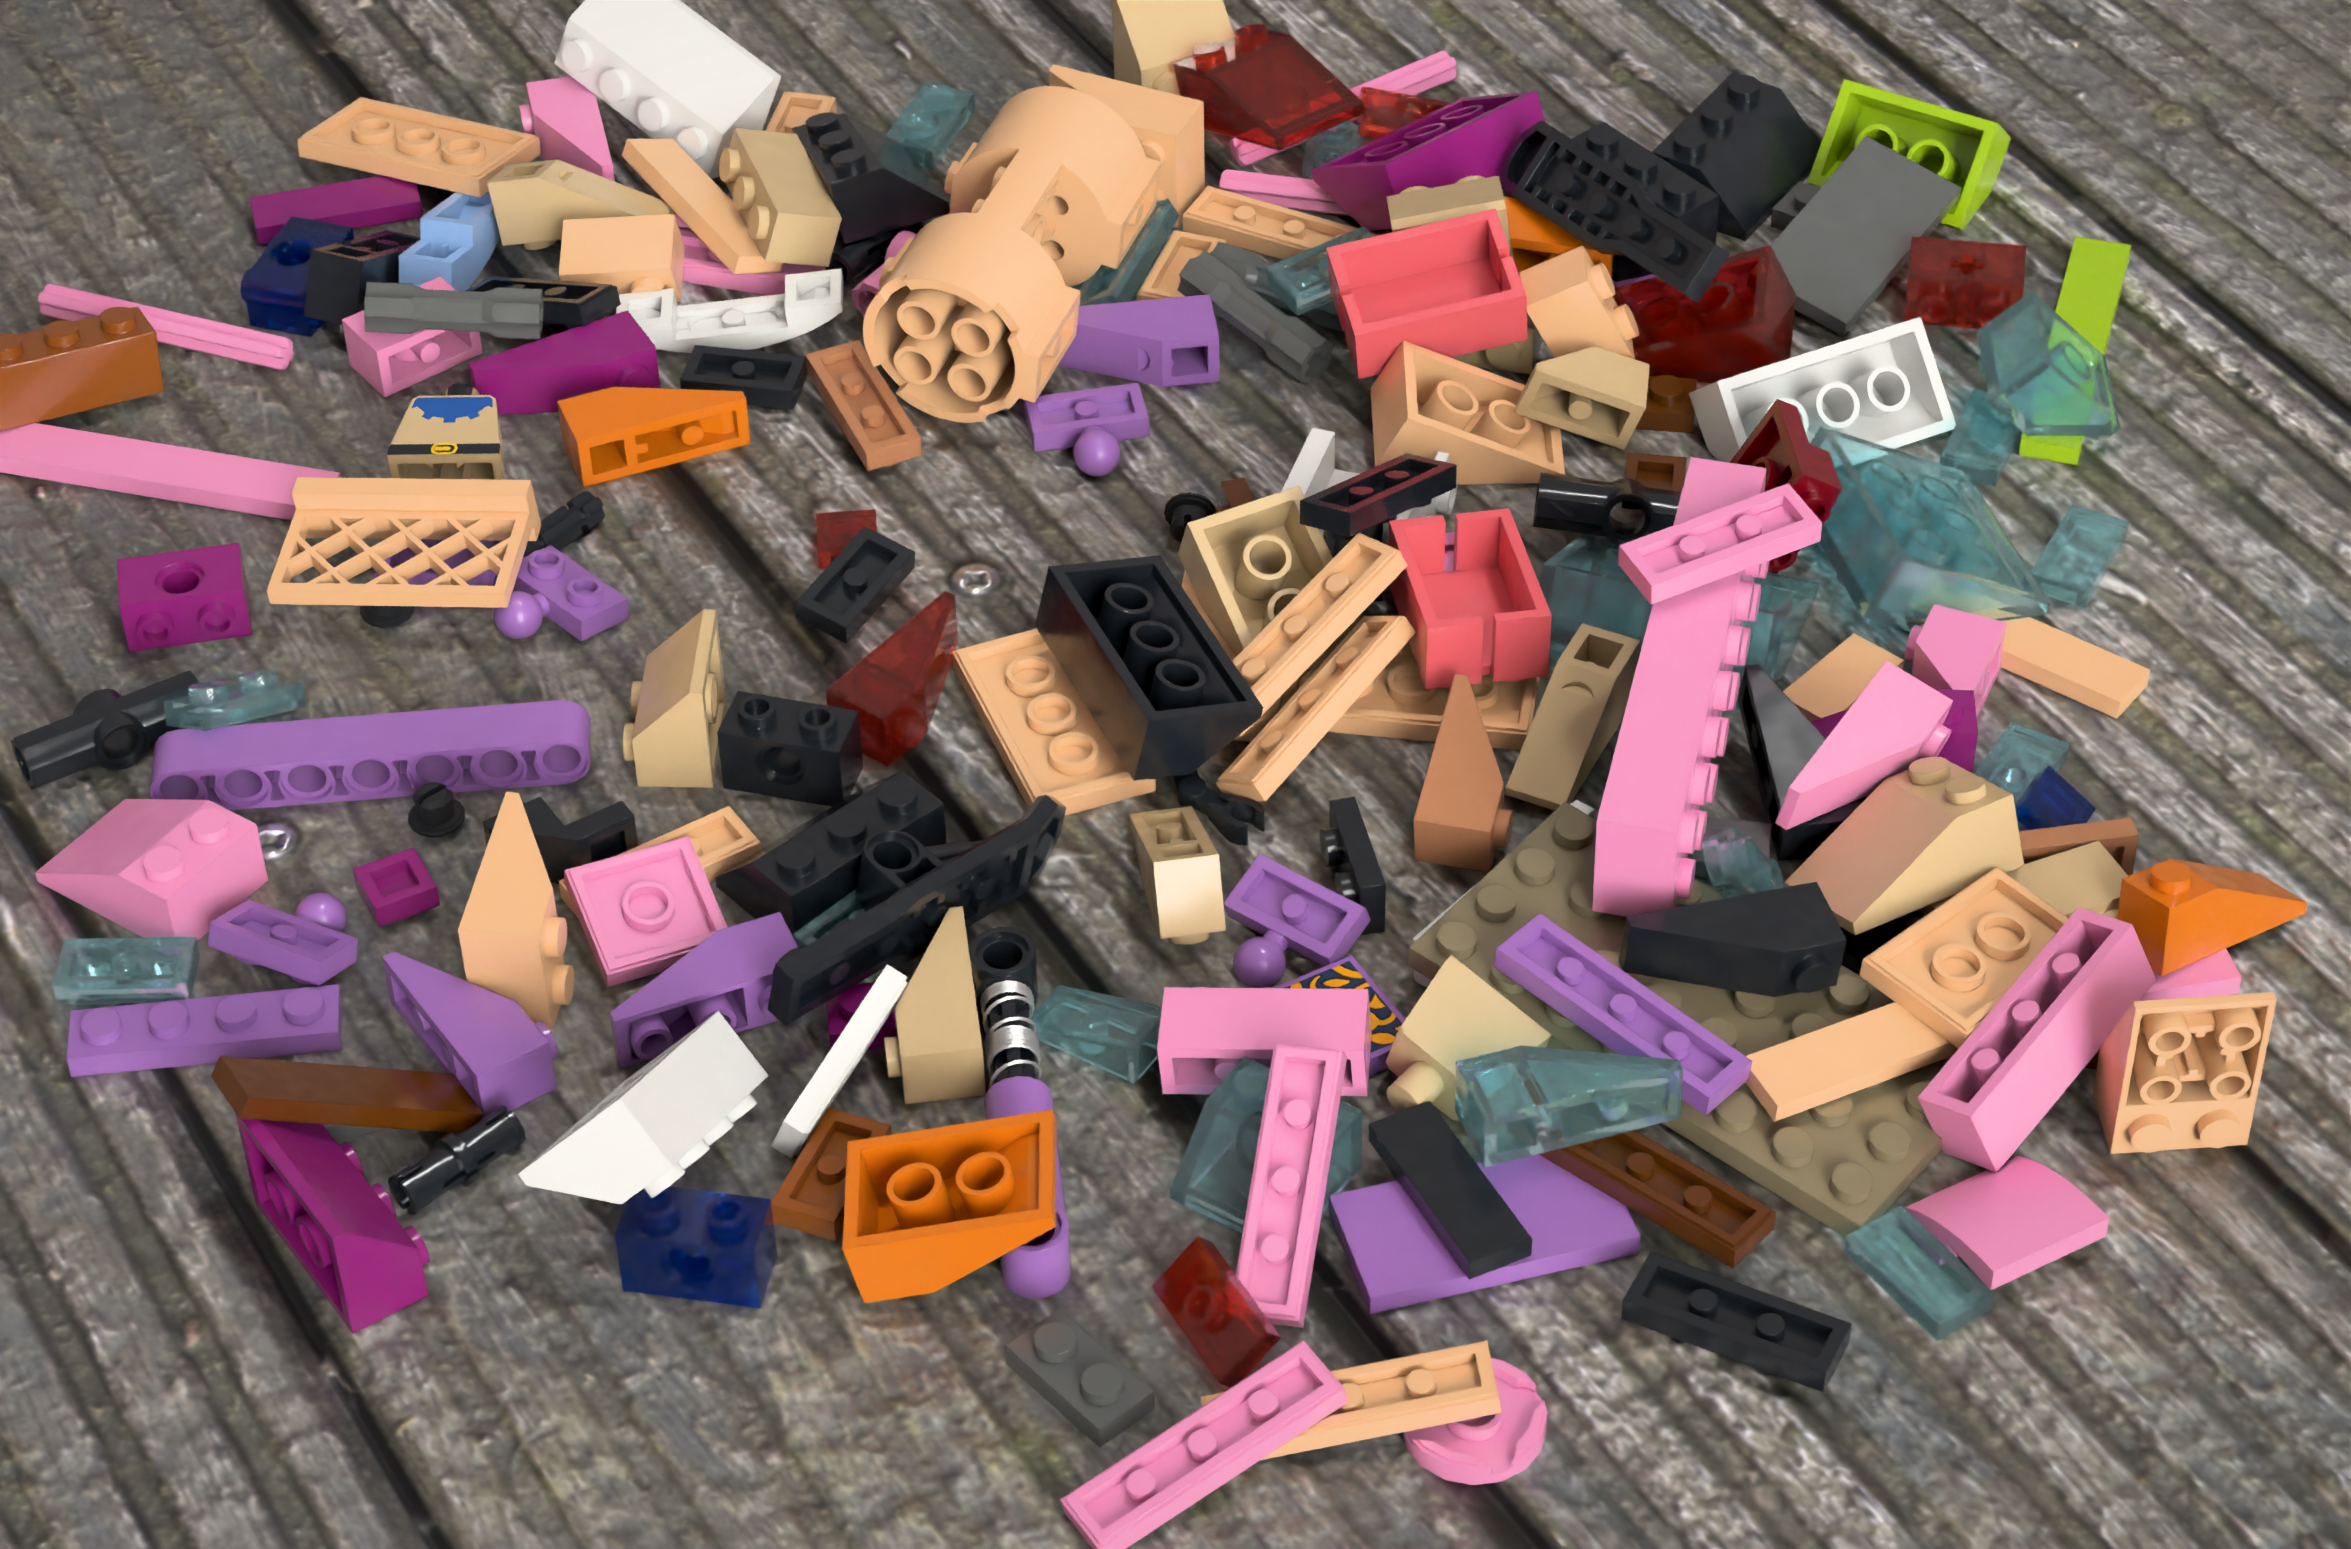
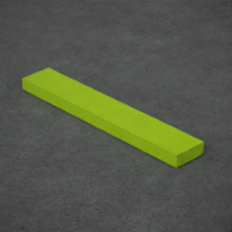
M2075 236L2021 436L2019 455L2078 465L2129 263L2131 245Z

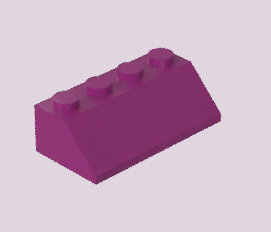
M1537 91L1461 98L1311 170L1313 180L1366 231L1389 229L1390 233H1392L1386 196L1400 194L1403 190L1414 186L1435 188L1451 185L1468 176H1482L1485 178L1499 176L1500 179L1503 162L1520 135L1540 120L1545 122Z

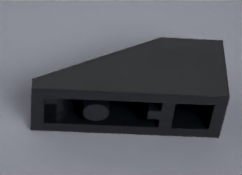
M385 230L312 249L304 316L324 321V328L326 330L344 333L342 319L364 310L367 282L399 283V255L418 242L420 237Z
M1758 664L1745 665L1738 704L1767 821L1772 823L1771 837L1777 861L1808 858L1867 797L1865 796L1788 830L1775 823L1790 785L1826 739Z
M1816 881L1627 916L1618 962L1626 973L1779 997L1799 992H1816L1822 988L1837 985L1847 939Z

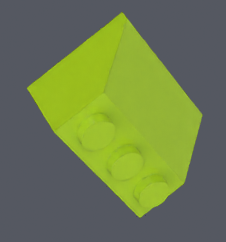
M1844 79L1807 183L1822 187L1859 143L1868 136L1961 187L1958 202L1939 224L1963 231L1992 192L2011 137L1999 123Z

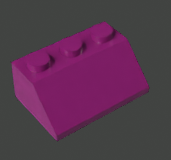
M235 1113L257 1207L352 1334L428 1296L423 1266L430 1263V1257L423 1239L412 1225L403 1229L396 1220L397 1217L393 1203L386 1190L379 1183L372 1186L368 1184L364 1178V1172L358 1156L347 1141L337 1144L323 1124L239 1119Z

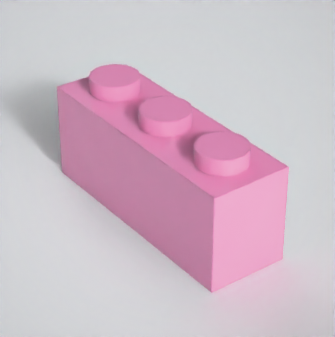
M1164 987L1157 1045L1163 1094L1266 1095L1274 1043L1343 1050L1347 1061L1341 1096H1367L1372 1039L1368 989Z

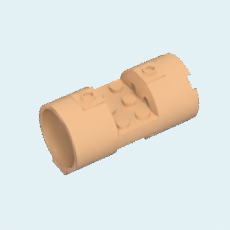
M1041 86L1027 89L1012 97L1001 108L980 141L972 143L960 162L956 160L952 162L944 186L945 193L951 194L949 214L927 223L920 229L914 239L908 238L896 257L890 256L885 261L879 279L880 289L870 302L863 321L864 345L872 365L876 367L881 364L887 374L900 386L896 392L899 397L915 408L940 419L960 423L982 422L988 414L1001 411L1006 407L1009 410L1019 398L1035 403L1077 333L1081 290L1071 287L1088 280L1097 272L1101 265L1114 269L1119 267L1156 207L1161 162L1145 156L1137 135L1115 110L1087 93L1067 87Z

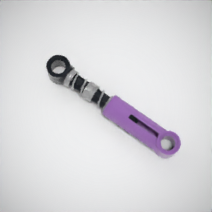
M997 927L988 929L976 936L969 950L977 1011L983 1015L982 1023L987 1033L985 1038L987 1068L992 1076L989 1085L990 1089L986 1093L984 1100L985 1118L988 1120L1054 1110L1053 1098L1049 1087L1041 1080H1038L1042 1074L1039 1040L1036 1034L1037 1026L1035 1022L1030 1020L1038 1000L1036 946L1028 934L1016 928ZM1057 1131L1056 1227L1000 1257L1001 1276L1005 1286L1014 1294L1024 1298L1041 1299L1053 1296L1066 1286L1071 1276L1069 1220L1066 1214Z

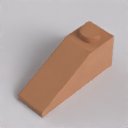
M1455 674L1413 820L1414 860L1490 872L1497 848L1507 849L1509 846L1514 812L1504 809V782L1468 676Z

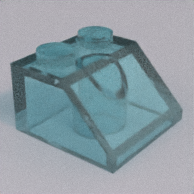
M2032 291L1977 331L1981 353L1978 363L1985 375L1987 393L1984 398L1990 411L2001 422L2011 421L2027 436H2111L2120 430L2106 357Z
M1246 1056L1242 1058L1206 1099L1170 1187V1199L1240 1233H1243L1270 1072V1067ZM1341 1100L1322 1213L1329 1206V1195L1340 1193L1359 1171L1362 1163V1110Z

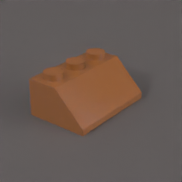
M138 306L132 308L113 307L103 311L98 316L77 321H53L43 329L17 335L12 333L0 334V431L164 392L156 331Z

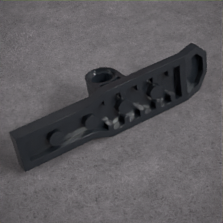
M1542 120L1520 135L1503 162L1500 178L1503 190L1599 253L1625 255L1697 303H1699L1730 255L1723 248L1658 208L1644 184Z
M1038 796L1021 819L990 837L975 842L961 840L925 847L908 833L895 829L880 830L871 834L866 839L863 847L855 890L856 900L866 912L852 920L845 919L840 921L825 936L802 949L794 948L784 954L775 964L773 970V981L767 1010L786 1026L882 970L887 964L894 966L907 963L926 952L949 907L963 906L965 926L967 928L1026 893L1044 869L1061 833L1066 807L1053 796Z

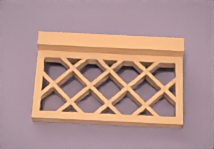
M297 477L292 490L296 510L266 591L270 604L508 608L528 541H537L542 525L531 480ZM306 538H327L312 547L305 541ZM362 539L385 540L369 547ZM421 540L443 541L428 548ZM480 540H494L502 542L488 549L480 542ZM348 547H351L358 554L336 567L331 566L326 561V559ZM406 548H410L416 554L415 557L395 568H392L384 561ZM466 548L475 555V557L454 569H451L444 562V560ZM311 567L316 568L321 573L320 576L307 583H290L291 578ZM371 567L380 574L379 577L366 584H350L348 580ZM430 568L439 575L438 578L425 585H411L407 582ZM489 569L498 576L495 586L469 585L466 583Z

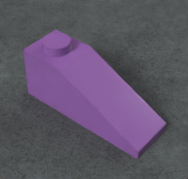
M392 952L382 957L392 1006L444 1072L455 1074L483 1112L482 1118L500 1105L506 1106L508 1112L557 1089L552 1060L558 1058L559 1051L551 1031L544 1022L534 1023L514 1000L402 954Z

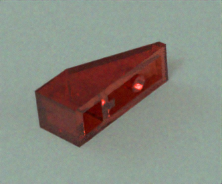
M944 591L826 689L827 706L859 712L862 754L887 767L905 751L915 747L924 735L928 733L952 661V651L956 650L958 644L954 594Z

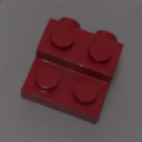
M1776 399L1729 462L1766 468L1765 491L1789 483L1822 524L1829 518L1831 509L1842 490L1830 452L1809 444L1797 406ZM1800 549L1770 560L1767 573L1776 576L1779 571L1790 567L1796 561L1797 553Z

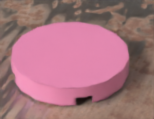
M1491 1358L1502 1413L1402 1432L1406 1449L1422 1468L1444 1480L1468 1485L1502 1482L1526 1470L1542 1450L1547 1430L1548 1415L1544 1400L1542 1402L1541 1397L1536 1393V1384L1526 1372L1503 1360Z

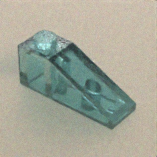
M1521 1045L1456 1061L1455 1111L1485 1168L1680 1119L1683 1068L1676 1059Z

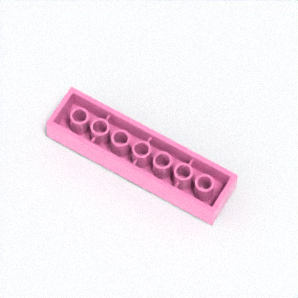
M1691 457L1673 525L1765 492L1766 468ZM1769 561L1652 605L1597 817L1592 911L1627 917L1676 908L1678 898L1690 899L1696 860L1689 859L1688 854H1693L1694 850L1701 851L1703 846L1707 812L1700 811L1699 808L1700 805H1705V802L1713 803L1719 766L1710 762L1711 758H1716V756L1723 757L1725 753L1730 720L1721 716L1723 711H1734L1736 707L1740 673L1732 672L1734 665L1745 666L1751 628H1745L1743 624L1744 621H1756L1760 603L1761 584H1755L1754 578L1766 579Z

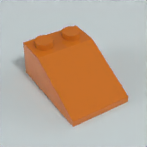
M1053 1109L848 1141L842 1250L864 1303L935 1293L1056 1227V1116Z

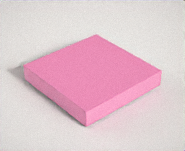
M689 836L564 870L565 886L606 987L663 972L714 932L727 928V924Z

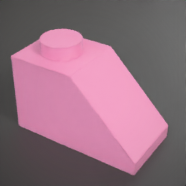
M1934 604L1923 627L1918 625L1912 627L1905 648L1904 660L1913 663L1912 676L1933 689L1974 690L1976 717H1978L2001 668L2007 623Z

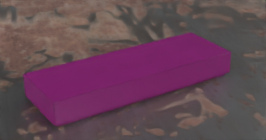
M377 176L249 197L258 244L418 219L423 216L416 183L387 176Z

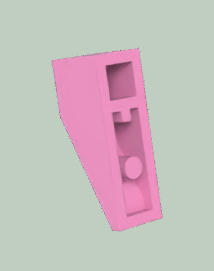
M571 76L526 83L529 104L519 105L523 133L539 137L541 150L539 158L543 161L558 159L615 181L613 164L596 95Z
M1886 661L1790 785L1775 823L1788 830L1870 795L1886 778L1908 770L1910 764L1918 759L1937 757L1952 731L1943 724L1953 700L1889 661Z

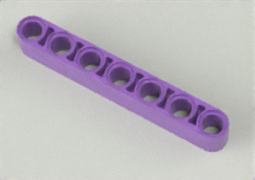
M566 700L178 729L166 732L154 744L150 797L152 799L210 800L228 810L407 797L413 796L417 789L430 782L442 783L446 785V789L452 790L453 793L568 784L583 778L590 769V717L587 710L580 704Z

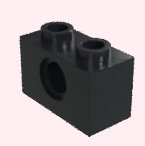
M737 691L717 731L723 787L725 789L832 807L851 795L863 769L859 712L856 710Z

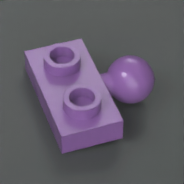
M1139 383L1038 396L1035 403L1024 400L1025 419L1034 452L1064 450L1074 447V459L1077 466L1084 473L1091 476H1104L1115 469L1121 454L1118 442L1150 436L1149 416Z
M550 545L522 559L508 608H495L494 621L498 630L503 635L511 639L520 640L535 634L541 626L543 617L546 616L578 640L583 641L627 620L629 599Z
M1261 854L1256 857L1223 903L1228 917L1264 935L1263 937L1251 938L1242 943L1233 959L1234 972L1237 978L1248 986L1258 988L1274 985L1283 977L1286 969L1284 952L1287 948L1322 966H1327L1346 956L1371 921L1365 907Z
M314 893L305 897L299 903L294 916L257 902L246 900L209 923L208 946L234 955L239 962L249 965H262L287 974L297 983L319 986L356 962L358 938L342 933L347 924V913L342 902L331 894Z

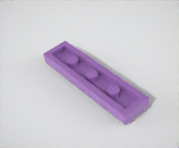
M1541 913L1496 948L1495 968L1704 1116L1709 1114L1749 1079L1752 1060Z
M339 984L71 1010L67 1045V1062L71 1077L209 1064L217 1063L220 1056L259 1059L342 1050L343 1001Z

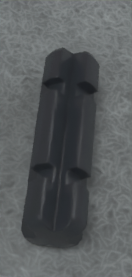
M584 491L566 503L568 509L565 505L561 506L543 518L537 541H528L523 558L550 545L561 551L583 535L582 528L586 532L601 523L605 518V513L602 509L604 504L601 499L594 497L589 491Z

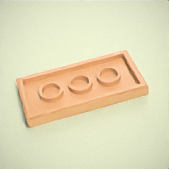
M363 97L358 98L297 139L299 157L479 198L489 192L487 182L505 166L528 163L541 155L540 139L532 134Z
M1037 629L952 651L953 669L1028 809L1038 796L1049 795L1055 797L1066 807L1065 816L1156 791V779L1136 781L1132 779Z
M1408 641L1328 732L1436 742L1450 689H1425ZM1315 670L1302 674L1284 692L1281 708ZM1491 675L1481 676L1480 684H1471L1492 748L1521 750L1535 717L1541 677L1527 678L1518 682H1493Z

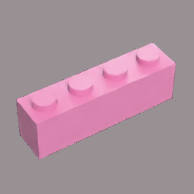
M2078 907L1917 1097L1933 1132L1942 1137L1941 1148L1945 1154L1997 1173L2098 1052L2102 1043L2133 1001H2140L2157 981L2133 924Z

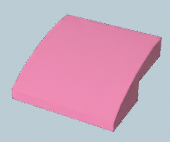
M2019 1155L2007 1160L1997 1173L1991 1170L1983 1171L1905 1207L1904 1211L1906 1220L1944 1262L1960 1256L1990 1290L2106 1237L2109 1217L2090 1198L2064 1177L2043 1164Z

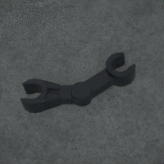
M1197 769L1191 774L1173 776L1178 789L1179 804L1182 807L1192 806L1193 809L1207 815L1212 824L1230 843L1248 845V825L1245 823H1250L1258 830L1264 832V809L1257 801L1226 793L1220 794L1212 790L1199 777Z

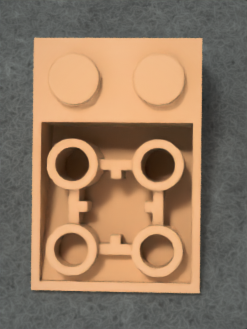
M2266 992L2133 1001L2100 1046L2092 1093L2110 1154L2150 1153L2163 1150L2247 1145L2277 1001L2275 993Z

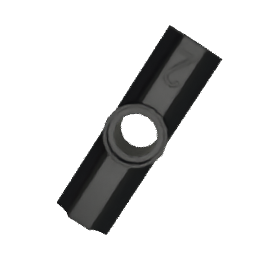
M1540 472L1533 527L1603 536L1613 543L1622 545L1673 526L1682 492L1645 487L1641 482L1631 478L1607 482ZM1622 501L1637 503L1643 509L1642 514L1636 520L1629 523L1616 521L1610 515V512L1616 504Z
M189 670L124 696L111 689L93 691L77 704L73 715L14 737L11 740V744L23 778L32 790L99 763L109 770L127 769L138 763L145 756L150 743L156 742L166 732L189 729L207 722L211 717L208 703L203 695L199 681Z

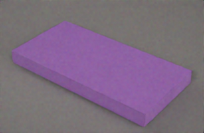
M1532 1150L1476 1163L1531 1236L1532 1254L1470 1280L1397 1180L1329 1195L1330 1217L1370 1314L1640 1253L1641 1236L1626 1205Z

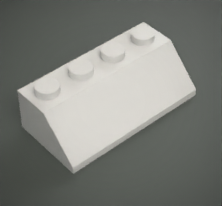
M585 0L569 17L554 64L651 138H672L711 179L720 176V156L723 149L729 148L734 128L763 130L781 79V75L680 0Z
M1921 317L1735 375L1689 393L1707 449L1718 461L1728 463L1776 399L1797 406L1809 444L1829 451L1835 468L1957 428Z
M717 1011L619 1084L519 1172L518 1175L527 1186L616 1204H623L643 1188L653 1198L679 1179L686 1172L684 1169L704 1155L710 1149L709 1145L734 1126L733 1122L757 1104L750 1093L769 1075L721 1013Z

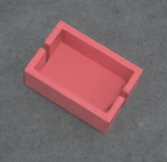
M1496 209L1326 248L1330 293L1342 330L1345 331L1346 342L1358 379L1379 375L1403 340L1450 358L1528 340L1526 293L1513 256L1509 255V245Z
M1509 508L1455 514L1452 572H1444L1446 521L1443 515L1389 521L1388 546L1399 550L1408 565L1392 581L1389 587L1399 615L1405 616L1416 631L1409 640V644L1425 689H1451L1455 674L1468 676L1470 685L1480 684L1481 676L1491 675L1493 682H1518L1527 678L1549 676L1552 614Z

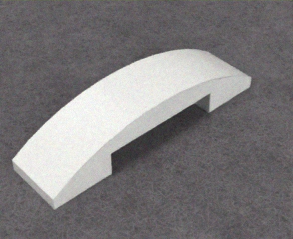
M842 268L789 274L785 275V294L682 306L677 305L674 288L619 294L621 305L616 308V314L628 310L658 350L691 353L695 345L740 350L757 349L778 344L810 332L843 312Z

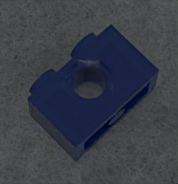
M292 216L278 235L270 240L267 249L253 267L245 272L242 278L241 297L246 302L250 326L312 338L324 321L304 316L311 250L354 239L353 228Z
M670 1186L651 1198L643 1188L626 1201L615 1232L623 1291L761 1308L777 1258L771 1199Z

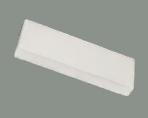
M888 964L886 965L784 1119L771 1145L773 1148L791 1159L794 1155L798 1156L826 1110L830 1107L895 1008L908 983L905 981L907 976Z

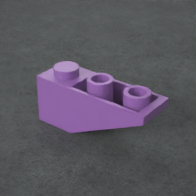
M1210 294L1079 306L1076 336L1058 366L1162 387L1219 382V333Z
M777 912L717 930L611 1011L610 1019L616 1060L620 1068L656 1058L717 1011L721 1013L735 1033L778 1021L767 1010L773 981V970L775 964L784 954L794 948H798L781 913Z

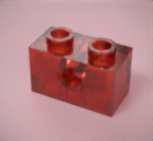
M1912 237L1903 322L1921 317L1924 325L2018 332L2024 292L2026 246Z

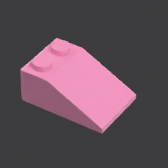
M124 799L35 872L37 882L177 956H181L209 932V923L240 905L268 881L257 824L210 800Z

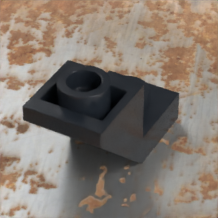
M541 796L523 804L551 883L559 884V881L564 879V870L610 858L638 846L635 817L623 801L565 826ZM498 815L483 821L486 845H488Z

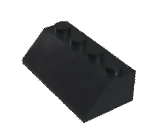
M1160 555L1048 567L1035 627L1134 781L1191 774L1261 718L1264 707Z

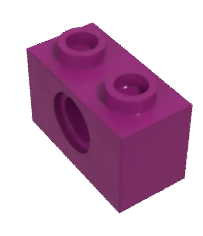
M239 543L117 559L119 609L129 652L252 635L249 588Z

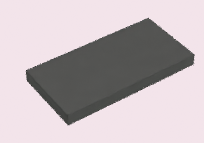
M1866 136L1750 268L1747 283L1837 334L1844 336L1958 202L1962 188Z

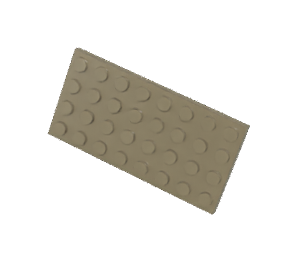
M1567 802L1560 805L1409 947L1407 966L1430 980H1433L1443 963L1453 955L1552 1034L1544 1051L1855 1244L1860 1241L1942 1151V1137L1933 1132L1917 1097L1951 1057L1775 1122L1747 1084L1744 1083L1709 1114L1704 1116L1495 968L1496 948L1541 913L1622 970L1618 961L1626 917L1592 911L1597 820ZM1694 878L1690 899L1678 898L1676 907L1725 899L1727 897ZM1842 965L1837 985L1822 988L1816 992H1799L1779 997L1627 973L1745 1056L1894 1002L1862 977Z

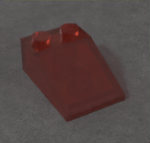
M1251 24L1241 27L1235 31L1236 37L1222 43L1210 42L1199 45L1192 50V56L1173 63L1180 96L1204 101L1205 130L1278 151L1366 113L1364 102L1291 35L1269 30L1264 24Z
M1771 245L1729 256L1699 303L1657 276L1615 288L1613 298L1618 307L1627 304L1635 318L1639 336L1632 338L1635 360L1650 364L1649 376L1672 375L1678 378L1697 379V382L1714 383L1789 359L1791 356L1796 294Z

